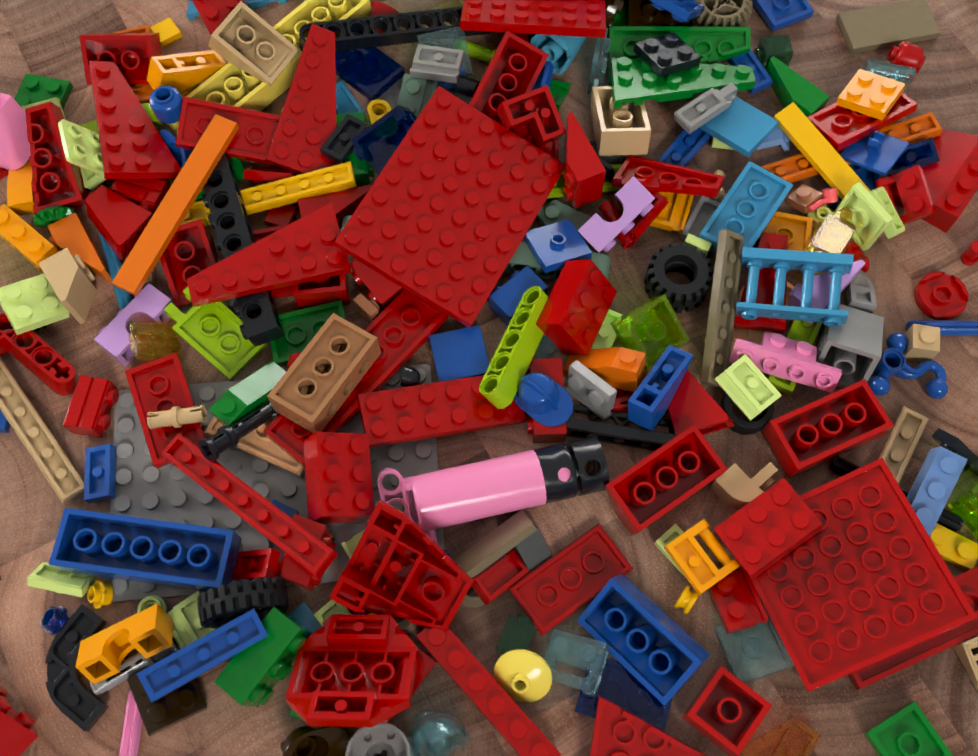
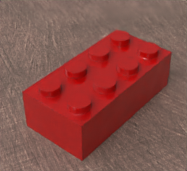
M863 379L769 421L762 433L790 479L830 461L836 456H841L884 436L894 425L866 380Z

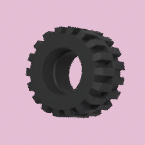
M681 242L680 246H676V243H670L668 248L665 245L662 246L659 252L656 251L652 259H650L644 279L646 284L645 292L649 293L648 298L651 302L656 301L655 306L659 309L663 306L666 308L665 311L669 313L671 310H675L676 314L682 313L683 309L689 312L692 311L693 306L697 308L701 301L704 300L712 283L713 268L710 267L711 261L709 258L704 259L705 253L702 250L700 252L696 251V246L691 245L690 248L686 246V243ZM680 272L686 275L691 283L686 285L675 284L667 278L666 273Z

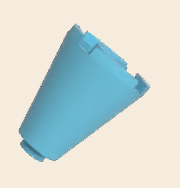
M535 34L530 44L549 54L546 62L551 61L554 66L553 73L561 75L570 67L587 37Z

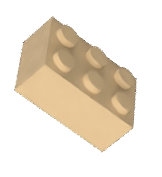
M612 86L592 87L590 114L598 155L648 154L651 127L644 100L643 105L634 106L633 102L622 103V108L613 109Z

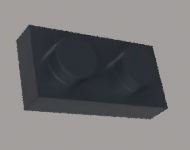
M347 114L320 149L321 155L338 164L345 163L369 131L368 124Z

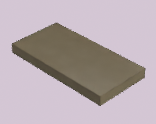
M906 0L840 12L836 17L851 54L898 46L903 41L914 43L935 39L941 34L926 0Z

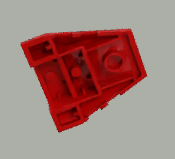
M379 500L366 524L362 537L329 598L354 612L364 614L365 611L391 615L392 617L410 620L409 623L447 630L470 589L473 579L406 513Z

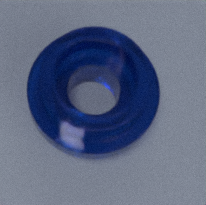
M51 606L42 617L41 628L45 629V632L50 635L58 633L69 620L67 609L62 606Z

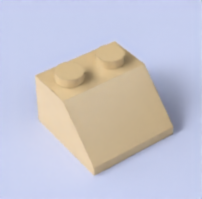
M65 248L38 264L60 302L80 324L86 322L97 292L92 282L96 278L79 254L73 256L69 249Z

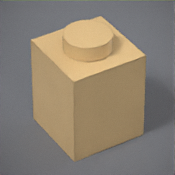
M913 324L904 333L908 338V346L902 352L906 361L921 363L925 360H932L940 352L939 327Z

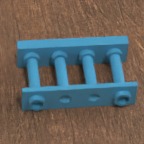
M743 247L741 266H746L749 272L745 302H737L736 315H741L743 319L748 320L765 317L824 322V325L830 327L846 324L849 311L839 310L842 276L851 272L854 254ZM762 268H773L776 271L772 305L756 303L759 270ZM789 270H801L803 273L800 307L783 306L786 274ZM817 272H828L831 275L828 309L811 308L814 274Z

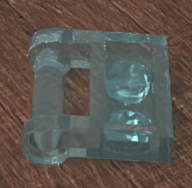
M554 629L544 659L551 669L552 682L583 690L584 694L594 697L599 687L610 645L602 641ZM558 662L587 670L589 675L586 678L555 670Z

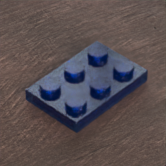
M376 47L335 52L336 76L370 101L378 99L405 74L403 66Z
M591 653L574 712L595 719L598 696L600 695L665 731L673 698L664 706L620 662Z

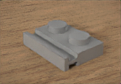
M418 44L412 61V68L409 70L410 76L457 84V78L460 75L465 58L464 50Z
M578 360L570 364L566 382L568 386L565 390L605 421L612 415L611 409L614 407L617 390Z

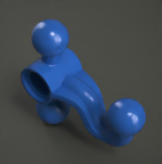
M900 332L890 334L886 342L888 349L882 353V357L873 371L875 376L868 382L874 395L882 396L887 394L890 389L888 378L892 376L902 379H917L930 370L935 374V379H931L926 384L925 390L927 395L933 399L945 397L948 392V385L946 383V371L943 366L936 361L925 360L914 368L906 364L905 356L902 353L908 346L907 336Z

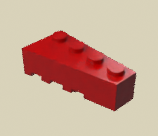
M51 102L25 109L27 136L31 151L29 162L33 175L31 186L35 200L33 205L34 214L52 206L65 205L76 208L86 205L85 200L89 192L84 187L80 167L69 163L65 158L58 122L64 119L61 108Z

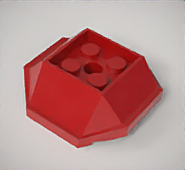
M332 614L323 623L324 626L312 633L298 650L285 698L288 706L308 726L373 727L377 724H386L396 714L409 708L411 705L419 653L417 646L398 626V623L391 615Z

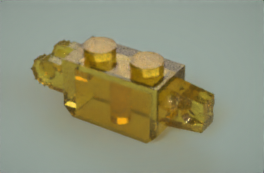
M840 208L835 216L829 214L823 223L819 221L813 232L814 237H808L803 251L845 254L850 246V240L856 231L854 224L850 223L853 216L852 211L849 208Z

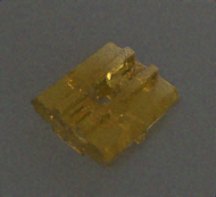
M130 321L129 328L131 334L129 335L131 351H134L136 359L153 361L175 352L181 358L179 350L181 344L177 340L179 335L172 329L174 325Z

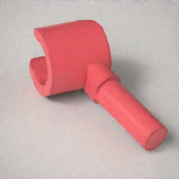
M837 187L822 189L823 198L808 206V211L812 212L824 204L837 202Z

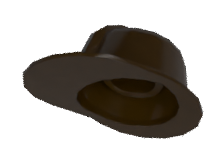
M301 726L293 730L286 740L281 743V750L283 756H345L350 735L345 729L340 727L315 729L310 726Z

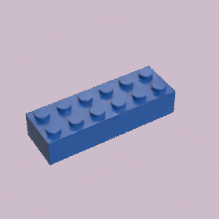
M65 508L48 565L63 572L208 591L211 588H218V586L223 584L230 585L229 583L232 582L231 579L242 538L234 530Z

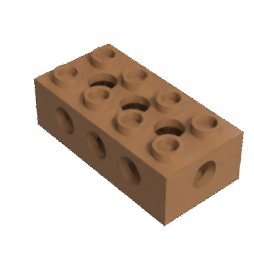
M332 313L267 395L273 409L311 433L322 432L381 354L378 337Z

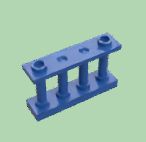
M252 609L137 673V676L150 701L153 702L266 638L268 634L255 609Z

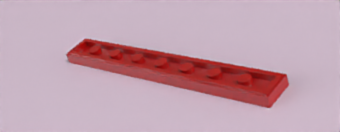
M180 433L161 452L164 458L317 578L322 576L337 557L338 553L220 463L207 460L200 449Z

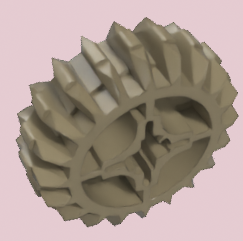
M694 0L704 6L702 13L696 17V27H745L752 14L753 1Z

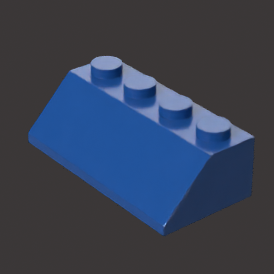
M624 574L612 577L577 620L664 706L711 656Z

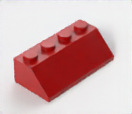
M507 30L469 105L502 125L496 111L497 107L503 101L532 90L549 54Z
M693 424L606 484L605 489L616 515L630 535L633 536L728 469L696 425Z

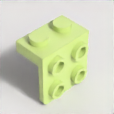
M62 119L58 122L65 158L69 163L80 167L84 187L94 190L106 180L104 179L99 135L97 132Z

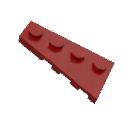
M629 155L613 177L612 187L622 188L634 176L649 191L717 197L723 186L725 176Z
M762 233L757 248L788 250V235ZM762 268L759 270L756 299L758 304L772 305L776 274L773 268ZM786 274V284H785V294H784V304H783V306H786V298H787V274ZM748 276L739 302H745ZM735 315L733 328L783 333L786 330V319L757 317V319L748 320L743 319L741 315Z

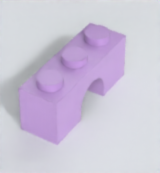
M634 176L614 196L623 207V214L620 219L614 222H607L595 213L578 230L579 234L598 253L602 250L607 253L617 243L614 238L620 232L625 235L635 226L633 220L639 214L644 217L654 207L651 202L655 197Z
M148 283L144 289H141L138 296H135L126 307L117 313V316L107 326L99 331L98 336L94 339L95 342L106 353L126 367L143 349L134 337L135 330L144 323H153L162 329L171 320L166 315L167 313L164 311V308L171 302L173 303V301Z

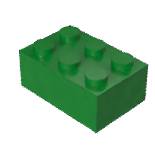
M273 607L261 622L268 636L236 654L214 681L240 705L259 707L260 704H266L274 694L273 687L279 680H284L292 671L293 665L291 664L296 659L298 650L312 634L289 613Z

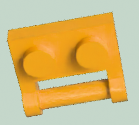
M705 519L664 547L698 595L740 567L737 560H732L708 527L710 525ZM700 535L723 567L718 570L696 541L695 536Z

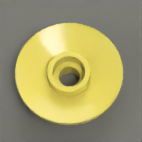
M517 649L504 653L497 660L493 670V678L517 702L528 703L543 698L550 690L552 684V672L548 663L540 655L529 650Z

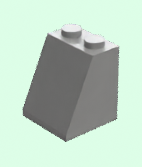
M840 304L839 310L849 311L846 324L830 327L822 322L816 346V362L841 369L842 375L836 387L843 389L863 379L868 382L882 357L884 317Z

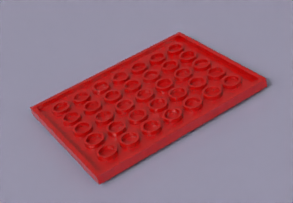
M438 86L335 240L334 246L470 328L564 171L565 164Z

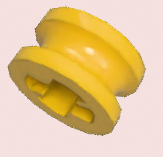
M687 585L674 607L676 609L682 608L683 613L687 615L697 600L698 593L692 592L690 586Z

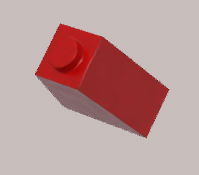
M100 185L86 197L87 215L118 259L123 261L129 255L152 218V213L107 187Z
M687 369L668 407L675 435H679L693 424L696 425L703 436L734 427V421Z

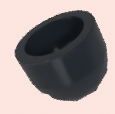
M405 365L400 386L418 385L420 382L419 371Z

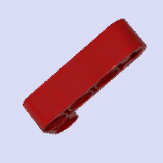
M0 314V356L8 351L53 392L61 396L72 394L77 385L75 368L32 330L17 335L6 314Z

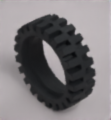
M272 577L264 579L255 578L251 581L246 579L238 583L235 581L229 583L230 585L223 584L218 586V588H211L197 597L200 625L205 628H219L252 609H255L260 621L266 617L273 607L284 612L289 609L285 581L279 578L272 579Z

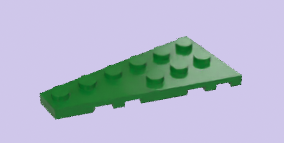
M609 26L608 86H612L611 57L641 59L633 51L636 42L674 32L701 57V64H713L749 53L751 49L750 27Z

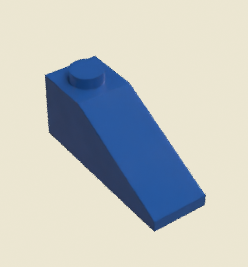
M669 344L628 400V420L653 431L669 407L693 360L692 354Z

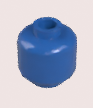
M160 86L155 89L149 97V103L156 118L167 124L180 120L183 101L180 92L172 86Z

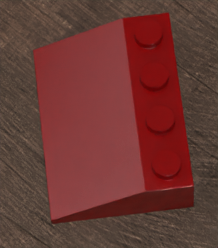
M943 129L940 136L916 143L896 173L916 165L922 167L936 213L921 219L947 233L978 189V136ZM897 185L890 186L895 204L903 208Z

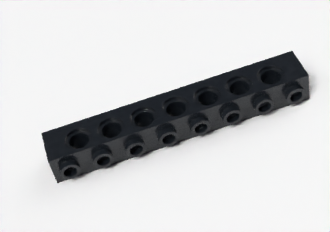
M224 153L203 187L205 193L202 194L203 202L211 212L208 215L209 223L213 230L216 229L217 236L214 237V241L218 250L223 253V258H220V261L256 242L233 165ZM271 290L236 298L237 302H234L233 306L237 316L242 319L243 325H240V330L245 340L249 339L257 347L285 336ZM257 312H261V314L257 318L253 319V316Z

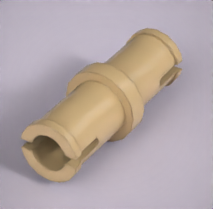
M204 405L188 408L174 406L171 410L147 413V424L150 429L167 426L181 428L183 424L207 421V411Z

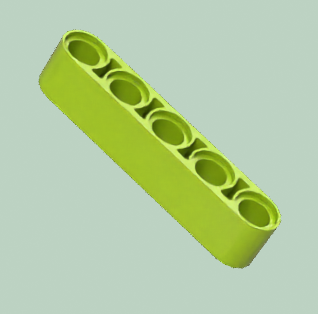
M533 286L523 294L480 383V393L498 409L506 408L513 401L521 383V378L525 376L544 335L543 331L536 325V322L549 297L539 286Z

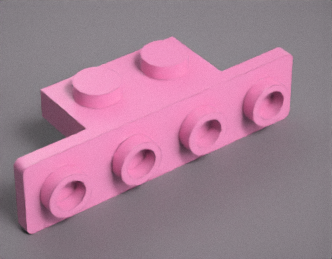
M765 332L761 345L736 339L729 357V362L735 363L746 354L761 372L830 393L834 392L842 375L841 369L816 362V346H812L805 341L785 338L777 333Z

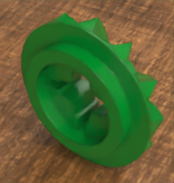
M58 205L38 211L32 219L34 225L44 228L75 212L71 207Z

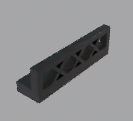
M574 404L573 412L566 424L567 437L584 439L595 436L599 442L656 451L677 436L674 435L672 420L660 419L655 426L669 428L668 434L650 431L642 426V429L624 427L632 421L628 420V413L611 411L612 415L609 417L616 425L599 423L601 418L586 406ZM574 412L585 414L590 421L573 418Z

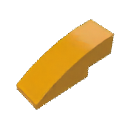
M29 159L21 168L9 170L7 206L18 216L34 213L33 205L35 200L31 186L33 175Z

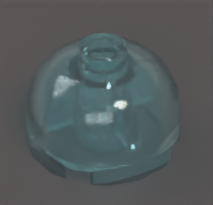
M425 711L416 718V722L411 727L407 739L411 745L412 756H454L451 753L458 747H460L461 751L466 748L469 742V734L462 722L448 711Z

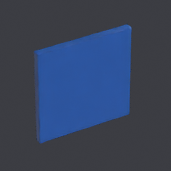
M875 131L869 136L847 146L840 156L847 162L886 176L907 149L909 143Z

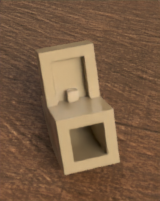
M770 462L750 479L734 463L714 481L710 488L724 503L741 509L775 482L772 476L778 469Z

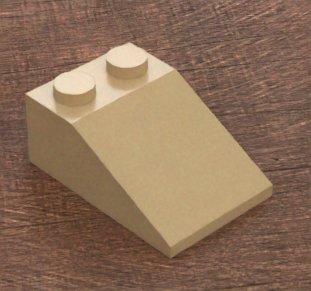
M242 1L237 4L213 32L208 45L230 64L270 86L299 52L295 45Z

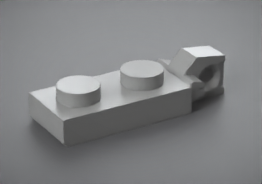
M732 82L721 90L711 88L674 113V120L690 134L728 109L732 101L737 98L738 88Z

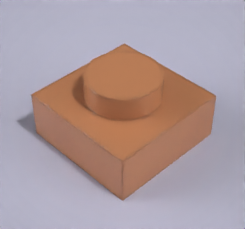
M802 184L786 197V204L806 214L809 212L808 206L823 198V194Z
M361 293L353 299L356 311L369 323L379 315L380 307L373 299H367Z

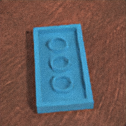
M749 161L700 232L699 238L712 243L711 246L717 249L719 231L728 229L744 236L743 247L753 248L790 192L793 184Z

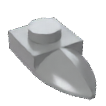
M860 270L846 289L847 306L873 314L877 307L875 289L870 278Z

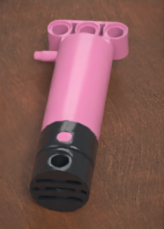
M595 436L570 441L566 445L564 443L408 478H403L400 472L394 468H385L377 476L380 500L389 505L394 502L402 503L404 506L403 512L436 544H438L435 529L566 500L577 495L583 496L605 491V485L609 483L605 455L600 442ZM589 462V467L585 471V464ZM387 474H394L398 478L397 485L392 489H387L382 485V480Z

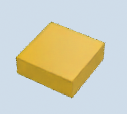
M170 17L150 27L152 33H159L162 48L183 38L180 30Z

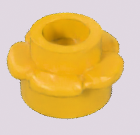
M96 580L87 592L89 603H94L93 606L96 609L109 605L113 598V587L109 582Z

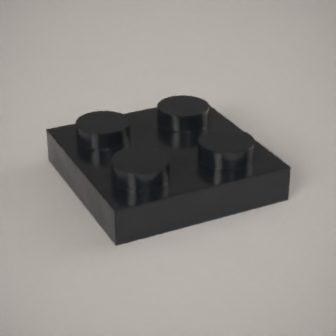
M674 32L655 38H648L644 41L636 42L633 51L659 77L700 65L701 57Z

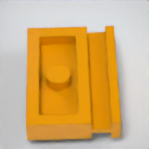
M657 191L669 203L649 226L669 232L672 230L677 231L681 235L694 195Z

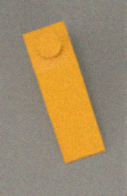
M214 50L154 56L150 59L147 81L153 90L160 86H172L182 93L207 80L227 63Z

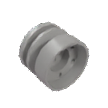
M386 723L377 724L373 727H362L357 730L348 743L345 756H386V754L387 756H415V750L401 730L393 724Z

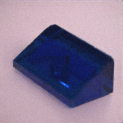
M933 137L910 144L887 173L888 177L916 165L922 167L940 161Z

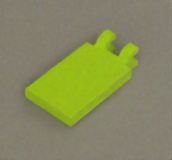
M187 286L183 290V293L185 294V298L192 303L189 288ZM221 301L196 307L192 306L184 314L172 302L164 308V311L167 313L166 315L176 323L172 327L173 331L229 381H232L267 346V343L255 347L249 339L245 340L240 330V325H243L242 320Z

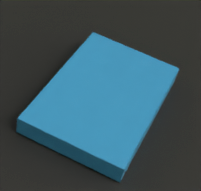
M737 97L732 101L728 109L699 128L744 156L749 157L778 127L779 121Z

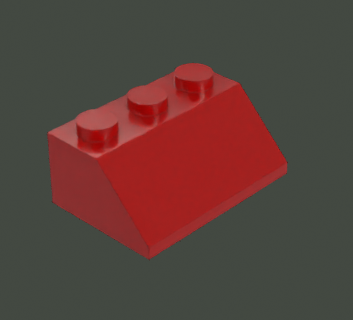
M87 33L79 35L87 85H92L89 61L115 62L129 85H150L147 81L150 59L154 56H162L159 33Z

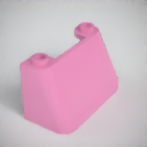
M0 93V167L8 170H17L31 156L30 143L27 136L26 112L12 96Z

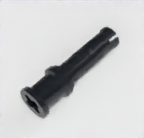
M266 401L234 424L222 426L210 438L201 439L198 443L201 453L207 460L211 462L216 461L221 453L227 449L237 447L241 438L260 427L266 421L274 418L277 412L273 409L271 403Z

